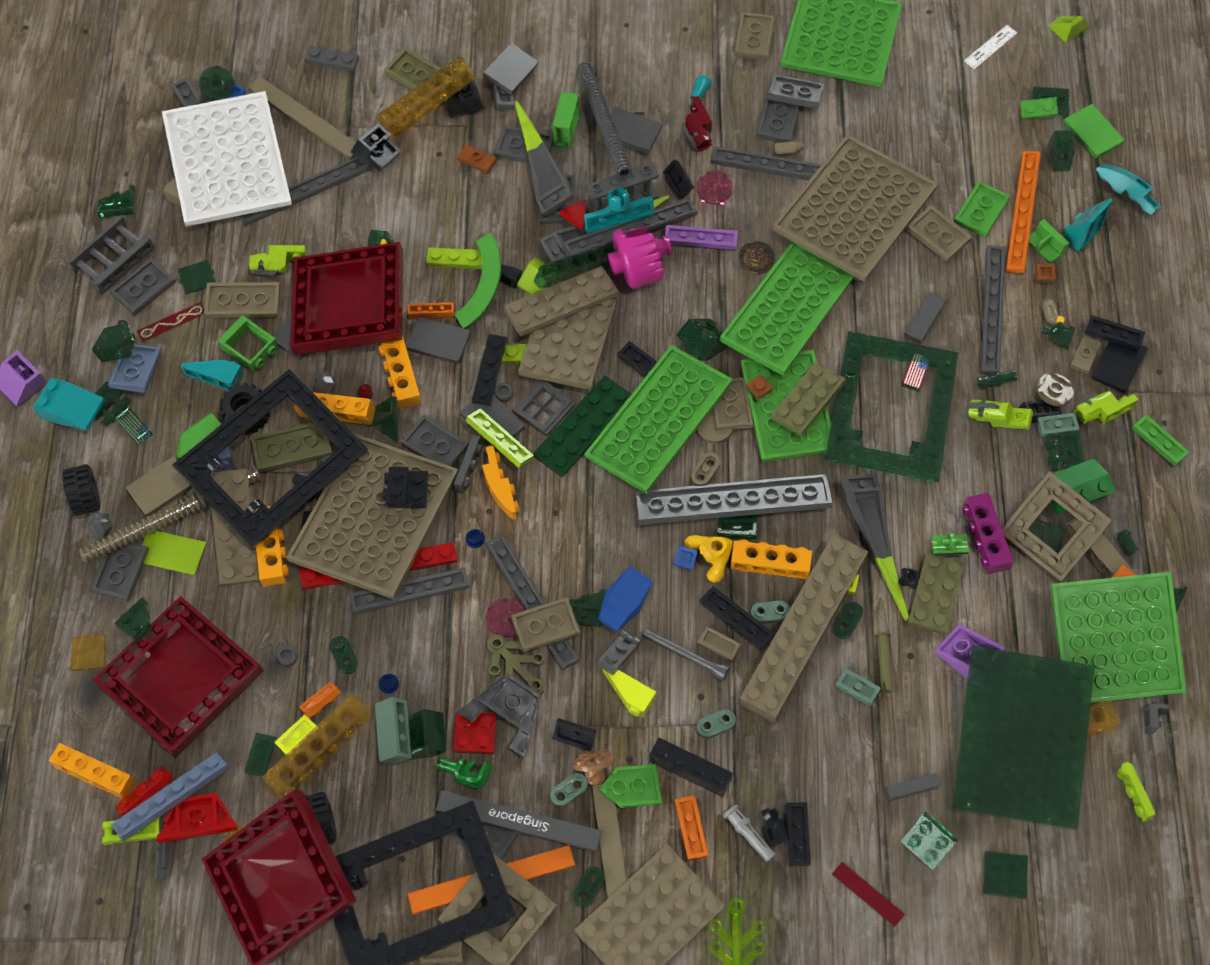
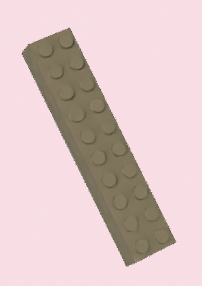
M835 534L832 535L739 700V706L775 725L847 596L849 589L852 587L854 580L867 559L868 551Z

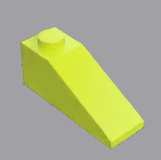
M603 669L604 675L628 709V712L636 717L641 716L644 718L656 699V691L620 670L612 675Z

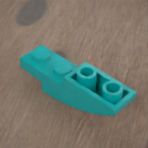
M1103 164L1096 169L1099 172V176L1111 184L1113 191L1120 195L1128 192L1129 197L1137 201L1145 213L1152 215L1161 208L1149 195L1154 189L1137 175L1123 168Z

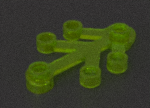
M738 897L732 898L728 903V911L732 914V937L722 928V923L719 920L713 919L709 923V930L716 934L732 950L731 959L722 950V945L719 941H712L709 945V952L712 955H716L725 965H749L757 956H761L765 951L763 943L755 942L752 945V951L741 960V950L757 935L763 933L765 925L760 920L754 921L751 929L741 938V914L745 910V903ZM738 902L741 907L735 909L733 903ZM713 923H717L719 925V929L714 930L712 929L711 925ZM760 924L762 930L756 931L754 926ZM712 945H718L719 950L713 951L711 949ZM761 946L762 951L758 953L754 950V947Z

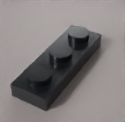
M1091 315L1085 334L1139 351L1145 332Z
M786 802L789 866H810L807 802Z

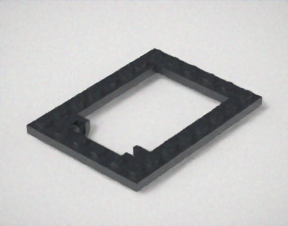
M288 369L173 463L172 467L251 549H254L368 451V448ZM289 397L339 449L270 508H267L260 499H255L244 511L212 478L214 470L217 467L219 469L223 468L225 464L217 455L284 399Z
M474 801L335 856L351 890L356 891L368 884L364 871L365 868L462 830L489 904L392 945H389L386 934L383 932L378 934V939H364L354 906L351 905L334 918L349 965H405L517 919Z

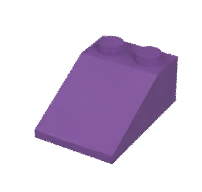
M961 624L934 650L935 654L957 672L984 690L1011 663L1006 647Z

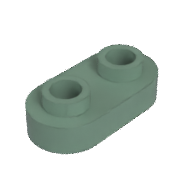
M784 601L761 602L752 606L750 615L762 624L783 622L790 611V607ZM777 608H783L784 611L779 612ZM758 610H763L764 613H763V614H759L757 611H758Z
M721 710L699 720L697 733L704 739H710L728 732L734 728L736 717L730 710ZM723 717H728V718H729V721H728V722H724V721L722 720V718H723ZM709 724L711 728L705 729L703 726Z
M575 773L554 787L550 794L553 805L559 808L565 807L584 794L588 788L586 777L580 773ZM580 783L581 787L575 788L574 784ZM559 795L565 796L563 800L557 799Z

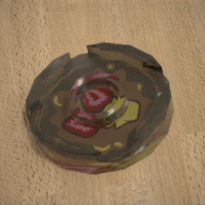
M761 241L745 244L741 248L738 257L741 268L753 275H761L768 272L773 267L775 261L772 248Z

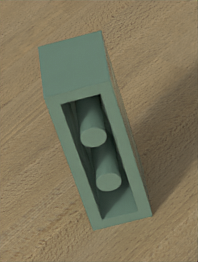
M391 697L376 703L375 715L379 762L396 765L412 759L407 701Z

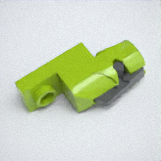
M269 245L268 254L250 255L249 268L251 273L273 277L278 273H287L289 261H294V257L308 256L306 246Z
M1110 391L1099 395L1091 393L1076 405L1074 413L1082 424L1099 418L1104 425L1134 409L1139 399L1135 394L1129 397L1124 396L1117 400Z
M971 400L970 419L990 422L993 427L1030 429L1033 416L1032 409L1013 408L1009 402Z

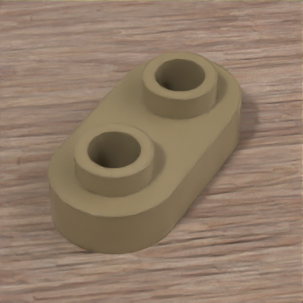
M711 452L702 456L691 474V482L694 486L709 484L720 467L719 456ZM708 463H713L714 465H713V466H708L707 464H708ZM702 477L704 480L699 481L697 478Z

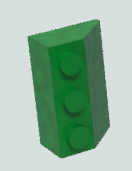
M1095 459L1054 473L1056 477L1088 502L1116 492L1109 474ZM1055 500L1051 501L1055 514L1067 511Z

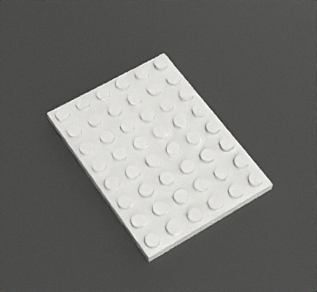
M265 91L162 111L185 226L292 205Z

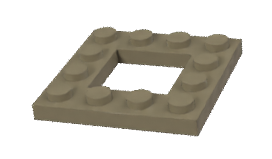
M1049 471L1002 528V531L1007 539L1062 582L1113 520ZM1052 500H1055L1083 523L1059 554L1028 530Z
M494 855L508 894L524 906L526 910L501 942L496 940L487 931L463 941L490 964L511 965L555 910L557 904ZM477 871L437 919L443 924L472 912L483 899L485 893Z

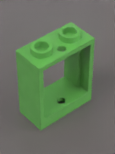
M561 92L553 122L554 147L571 149L580 116L579 94Z
M243 315L218 340L223 352L253 373L257 369L262 368L265 361L270 356H273L278 349L276 339ZM247 332H250L266 344L251 361L233 349V346Z

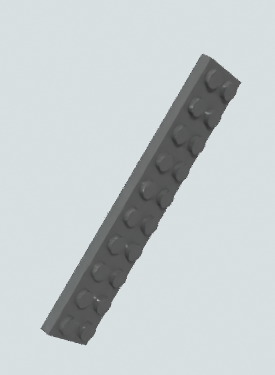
M826 474L651 489L648 494L641 490L635 491L639 525L832 508V498Z

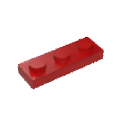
M163 766L160 769H156L145 782L138 784L134 791L127 797L122 798L114 808L121 816H124L155 795L174 777Z

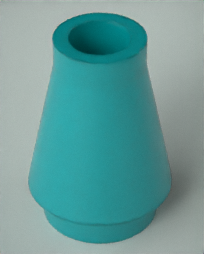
M699 75L695 79L691 99L695 96H699L700 100L711 87V79L709 77Z

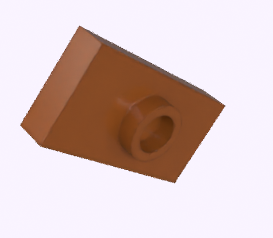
M467 144L457 156L458 161L486 174L490 172L497 162L496 157Z

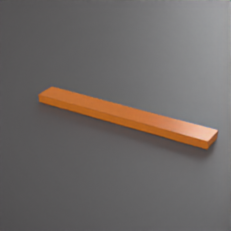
M1023 151L1006 273L1025 274L1041 152Z
M570 845L514 861L507 865L525 880L529 881L575 867V862ZM473 874L408 893L413 915L449 905Z

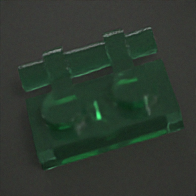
M108 381L95 393L105 399L94 418L97 421L101 416L105 417L100 422L104 427L113 423L116 420V416L121 411H125L128 408L127 405L131 402L127 395L122 400L119 399L122 392L119 389L109 388ZM114 403L116 405L115 408L109 412L108 409Z
M1079 432L1060 433L1059 440H1054L1052 434L1046 436L1047 442L1045 447L1049 454L1047 460L1052 472L1059 470L1058 464H1063L1065 470L1084 462ZM1061 448L1062 455L1057 456L1056 449Z

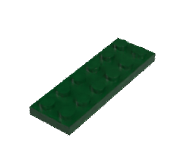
M604 375L533 452V457L563 478L585 454L632 394Z

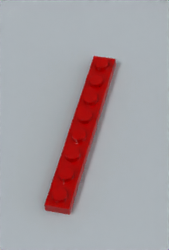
M454 542L420 548L409 571L458 563ZM308 568L300 569L303 590L347 583Z

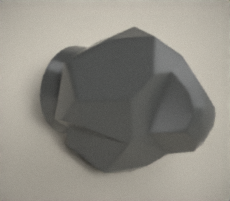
M331 372L317 373L314 383L316 392L331 394L337 384L334 377L331 376Z
M93 512V518L88 523V531L96 540L101 541V538H106L113 525L111 519H109V513Z

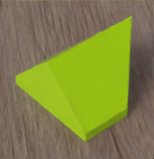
M1061 16L1049 24V28L1066 43L1090 27L1083 16Z
M534 257L526 267L516 286L531 295L560 283L550 266Z

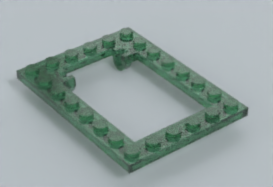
M848 331L840 376L846 378V384L836 395L824 460L938 483L958 352ZM863 354L907 363L911 361L928 364V367L936 368L925 443L912 441L908 456L862 447L861 438L863 431L850 428Z

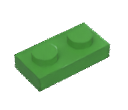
M1056 97L1020 102L1022 120L1055 117L1058 115Z

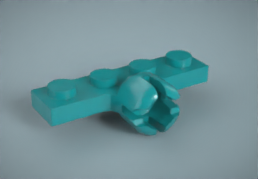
M616 188V195H614V189H611L608 193L607 208L584 214L585 230L587 233L653 215L654 200L649 196L630 201L629 193L626 189Z

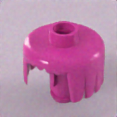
M646 227L625 232L618 229L612 235L615 252L608 254L610 266L614 275L623 273L628 286L632 289L661 281L664 278V275H662L664 269H658L663 266L662 261L658 260L663 259L664 255L668 254L670 256L673 253L667 236H662V239L658 240V238H654L652 233L645 234L647 232Z

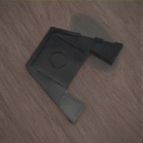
M508 673L461 708L458 714L473 724L486 706L519 729V732L508 748L523 758L526 754L542 696Z

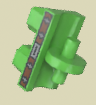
M949 533L948 535L931 536L933 556L969 554L967 534L954 535V533Z

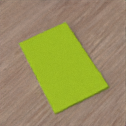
M152 531L150 535L146 534L142 546L148 547L149 551L144 564L195 576L207 542L160 531Z

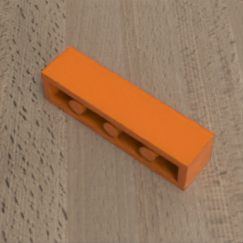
M454 302L408 304L409 320L418 319V317L426 319L455 318Z

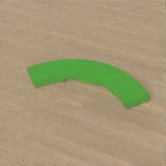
M492 232L476 241L482 258V275L475 294L462 309L455 313L463 329L469 328L481 318L487 307L491 305L499 287L501 258Z

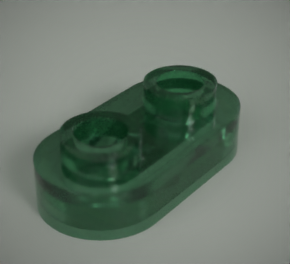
M849 602L844 606L833 627L836 637L840 639L851 637L863 615V608L860 604ZM850 609H855L856 613H851ZM841 625H846L847 629H842Z
M343 636L333 638L330 642V650L339 670L344 674L354 673L358 668V661L349 641ZM338 643L343 644L340 648H337L336 645ZM346 660H350V661H351V662H350L349 664H347V665L344 664V662H345Z
M590 867L585 871L573 892V900L577 906L586 908L593 903L605 881L602 869ZM592 876H597L598 881L592 882L590 878ZM582 894H586L588 898L586 900H581L580 896Z

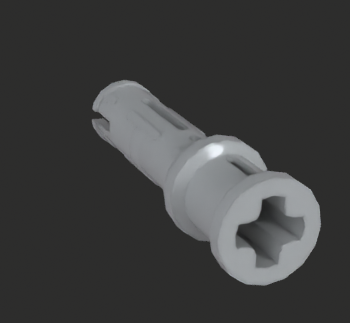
M737 804L734 805L723 817L732 823L736 833H741L765 863L769 862L776 853L750 825V819L745 818L739 811V806Z

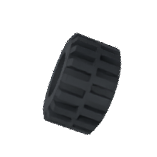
M238 383L235 384L236 387L234 388L232 386L229 387V391L223 393L224 398H220L219 409L224 422L235 414L240 406L247 404L262 390L259 387L256 388L254 384L248 386V383H243V385ZM270 412L245 431L246 435L250 434L251 431H254V433L258 432L257 429L259 427L262 429L264 427L263 423H267L269 420Z
M84 464L64 469L62 481L71 512L75 516L99 511L101 505L100 496L90 466Z
M324 791L307 795L306 798L328 843H335L337 832L327 795Z

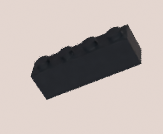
M658 737L649 755L650 763L656 764V766L722 798L732 781V772Z

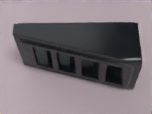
M501 264L500 282L516 289V285L522 276V270Z
M1043 400L1026 401L1019 407L1032 409L1031 423H1036L1038 417L1062 414L1059 406L1050 405Z

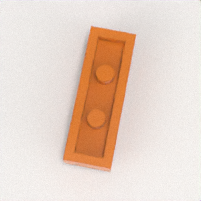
M695 795L675 799L687 860L707 858L708 851Z

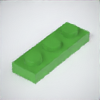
M1147 414L1132 427L1139 436L1174 466L1179 464L1189 454L1185 447Z

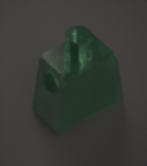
M1054 131L1048 142L1052 171H1070L1075 153L1072 131Z
M119 320L117 325L106 327L101 332L92 348V351L101 362L131 357L135 334L130 330L129 324L126 321Z

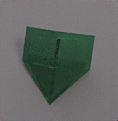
M393 396L375 406V413L372 425L370 426L398 443L400 408L397 397Z

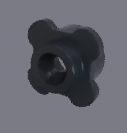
M903 568L901 570L902 576L898 581L899 584L915 589L918 586L917 579L920 577V573L911 568Z

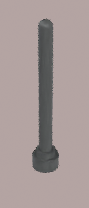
M647 629L642 631V636L713 671L717 679L725 680L730 670L729 666L723 663L716 665Z

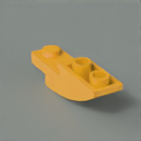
M494 445L488 446L486 450L489 464L482 465L486 484L493 499L503 512L512 520H517L516 513L519 512V506L517 501H513V495H516L514 484H510L509 478H504L503 469L498 468L497 463H501L499 452H495Z

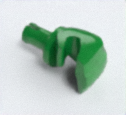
M441 757L439 760L441 764L438 763L437 770L454 774V780L459 784L476 789L485 786L492 769L490 763L484 762L482 768L477 773L472 774L477 764L475 761L467 764V759L461 758L457 763Z

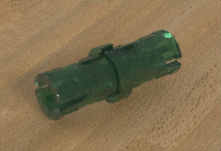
M1014 369L1002 373L994 372L993 375L978 377L977 382L980 381V383L977 384L979 389L991 386L999 387L1001 384L1017 381V377H1014L1017 374Z

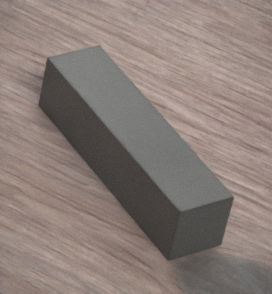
M936 773L889 785L885 790L889 802L939 789L940 783Z

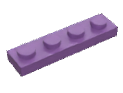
M666 225L665 236L669 238L671 245L736 250L738 231Z

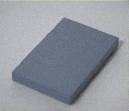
M125 343L109 380V388L146 393L162 353L161 347Z

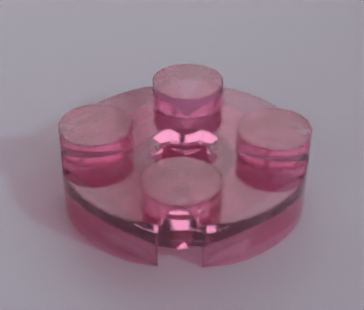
M709 171L707 175L701 176L698 179L697 193L702 202L725 204L732 194V181L721 171ZM713 185H717L719 189L713 190L711 188Z
M507 598L495 600L489 605L486 613V623L489 630L493 634L501 635L504 638L516 635L511 617L506 622L501 620L502 615L511 616L524 611V608L516 600H507Z

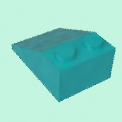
M1111 198L1087 208L1083 213H1078L1073 220L1074 222L1064 228L1063 237L1069 242L1068 246L1079 253L1101 231L1113 201Z
M50 378L32 409L44 421L88 431L105 399L69 382Z

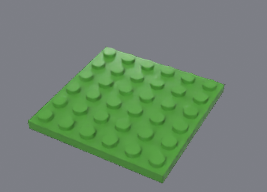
M798 0L780 67L882 87L902 3L889 0Z
M1171 572L1050 584L1060 669L1068 667L1082 704L1186 693Z

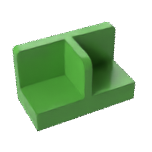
M1043 219L1039 222L1036 231L1030 235L1029 245L1051 264L1066 253L1069 242Z

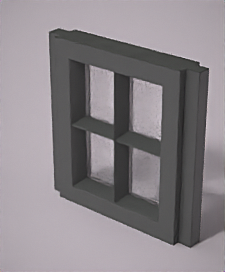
M539 380L512 411L539 432L548 436L576 403L545 380Z

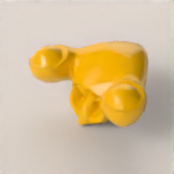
M688 536L684 540V546L693 550L700 549V554L703 555L706 561L713 564L706 575L708 580L713 583L720 582L724 577L725 566L732 553L733 541L726 537Z

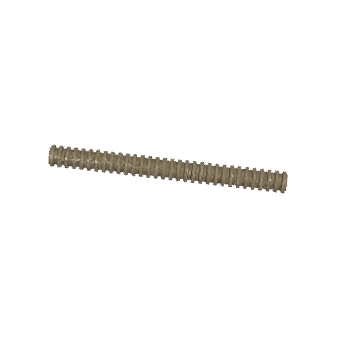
M252 466L250 470L247 469L249 487L250 484L254 485L256 481H261V476L256 467ZM196 493V496L191 495V498L187 497L185 501L181 500L179 504L175 503L173 507L170 505L168 509L164 508V511H158L156 515L153 513L152 517L147 516V519H141V522L137 521L135 525L130 524L129 528L124 527V530L120 529L118 533L114 532L112 536L107 535L108 538L105 539L103 537L101 541L97 540L95 544L91 543L89 547L84 546L85 549L82 550L80 548L78 552L84 564L86 563L87 565L89 561L94 562L95 558L100 559V556L103 555L104 557L106 553L110 554L112 550L117 551L118 547L123 548V545L127 546L129 542L133 543L135 539L139 540L141 536L144 538L145 534L150 535V532H156V529H162V526L167 527L168 523L173 524V521L177 522L179 518L183 519L185 515L189 516L191 512L194 514L195 510L200 511L202 507L206 508V505L209 504Z

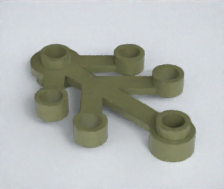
M501 635L490 637L487 642L488 650L492 653V664L489 667L490 676L494 678L500 676L501 668L499 662L501 654L506 660L505 675L509 673L513 676V669H515L529 684L528 687L542 695L545 691L544 682L540 679H535L521 663L541 666L544 663V655L540 652L533 655H513L507 649H520L523 652L519 641H506ZM495 642H500V643H501L500 646H497V647L494 646L493 644H494ZM541 657L542 660L537 662L535 661V658ZM497 668L498 672L492 673L491 670ZM536 683L540 685L537 689L533 688V685Z

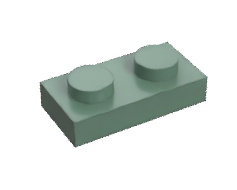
M1075 413L1038 417L1037 419L1041 438L1078 433L1080 430Z
M847 668L844 669L835 685L836 688L870 707L881 687Z

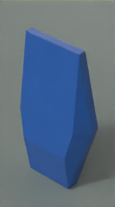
M629 566L607 589L597 620L615 632L619 631L639 614L653 581Z

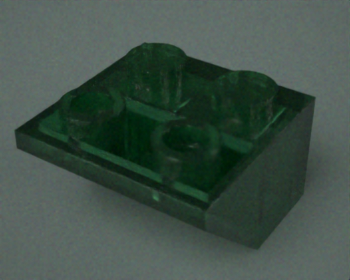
M709 318L688 319L676 334L700 361L710 360L729 347L719 341L723 332Z

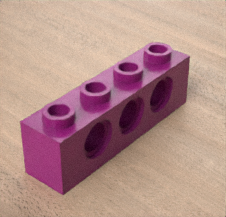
M989 492L966 497L962 510L964 516L968 517L969 531L971 534H974L975 548L977 551H980L982 567L986 568L987 574L1010 570L1014 561ZM977 514H980V515H982L984 518H983V519L978 518L976 515H977ZM982 532H988L990 536H986ZM988 549H994L997 553H991Z

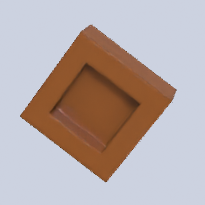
M1036 264V283L1054 284L1056 281L1055 264Z
M763 375L758 376L746 385V388L757 401L773 391L772 386Z

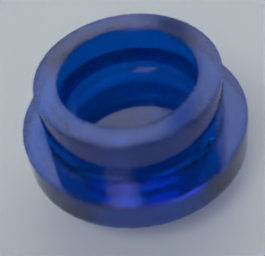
M473 529L466 535V543L472 548H479L485 542L484 533L478 529Z
M393 674L383 675L379 680L380 690L386 694L394 693L399 687L398 678Z

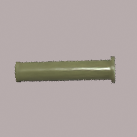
M878 632L875 634L878 644L881 693H889V690L891 693L894 692L889 643L890 632Z

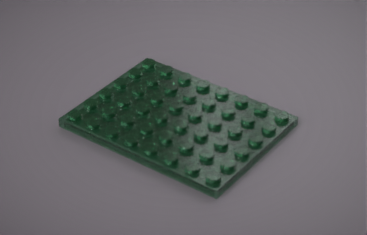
M971 646L952 809L1074 830L1078 829L1094 665Z

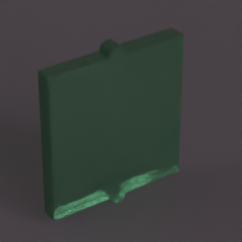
M209 260L178 269L181 278L180 284H183L186 295L206 289L207 283H216L213 276L214 270L211 269Z
M1036 519L1030 531L1058 552L1065 529L1055 526L1051 522L1047 523Z

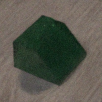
M423 709L408 716L412 758L409 760L432 758L446 752L443 712Z

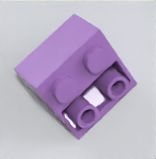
M18 350L5 359L0 366V391L17 407L47 384L41 373Z

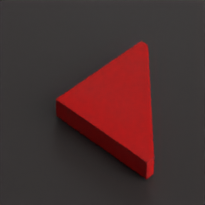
M583 199L560 210V216L581 230H584L586 200Z

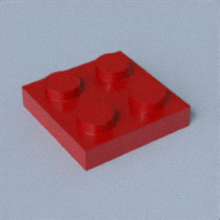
M456 711L453 752L494 755L497 714L480 712L472 724Z

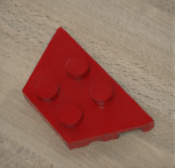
M217 793L186 798L171 809L164 820L165 825L161 833L156 836V840L158 843L237 831L238 826Z

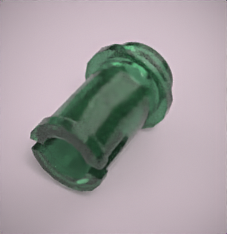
M1125 529L1117 534V540L1122 543L1129 556L1136 553L1139 549L1131 537L1132 533Z

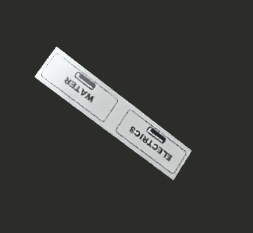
M1006 25L964 60V62L975 69L1017 34V32Z

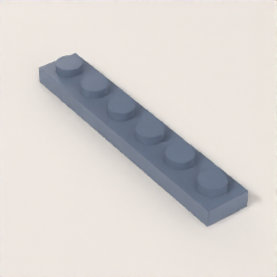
M216 752L112 823L111 826L124 842L229 769L228 765Z

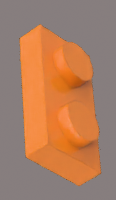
M329 682L301 704L299 708L308 718L319 714L324 706L334 702L341 692L332 682Z

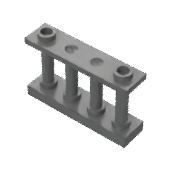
M649 162L632 168L633 173L628 179H619L617 174L585 185L591 200L594 201V203L586 205L587 212L591 213L607 208L608 198L603 200L601 198L608 196L611 189H614V195H616V188L618 187L627 189L630 201L649 196L653 200L658 199L659 196L651 180L659 178L653 163ZM643 183L642 186H639V187H637V188H634V186Z
M122 215L113 220L108 227L68 261L74 273L81 268L94 279L92 282L97 292L101 295L154 249L151 238L147 235L138 239L126 229L128 226ZM120 233L134 244L127 251L113 241ZM108 245L121 257L112 262L99 251ZM95 257L108 268L99 274L86 263Z

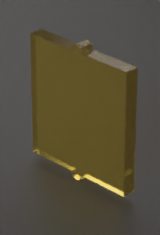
M87 634L86 636L72 637L71 671H90V669L105 668V634Z

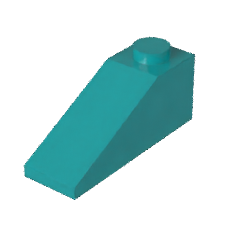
M213 360L181 364L185 376L228 390L231 386L232 388L236 387L235 384L240 383L244 376L241 365L235 361Z

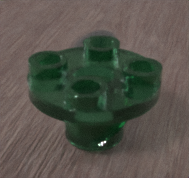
M221 66L209 67L200 76V90L210 100L227 99L234 90L235 81L232 75Z

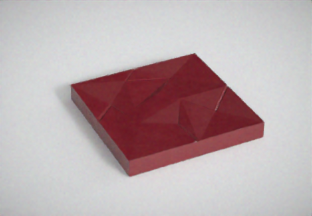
M400 242L294 257L290 345L294 355L402 340L403 248Z
M180 596L92 680L176 758L264 670L259 663Z
M293 790L202 858L250 965L271 964L357 902L303 790Z

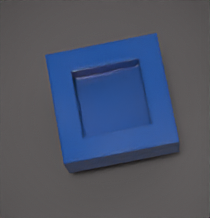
M678 546L673 565L693 570L698 551Z

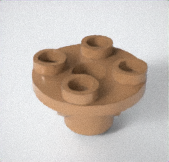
M607 749L592 754L589 751H583L578 753V758L573 760L572 764L575 770L585 771L588 784L598 785L605 781L604 768L612 765L614 759L613 755L610 754V750Z

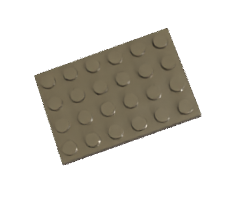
M612 298L531 332L518 370L519 375L591 390L616 309L617 299Z
M666 844L586 918L574 932L604 965H665L725 906L672 848Z

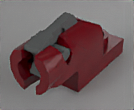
M699 96L692 97V105H690L691 114L686 116L683 134L690 141L691 145L698 152H701L712 145L709 134L712 132V120Z

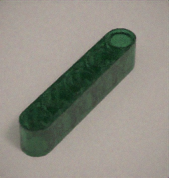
M604 245L544 264L539 267L534 277V283L539 288H547L600 266L606 269L610 267L608 254L615 252V249L610 245Z

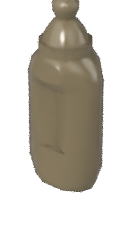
M796 141L774 144L776 155L795 154L808 147L807 144L803 145Z
M1053 300L1043 301L1042 308L1047 323L1050 326H1057L1056 320L1059 314Z

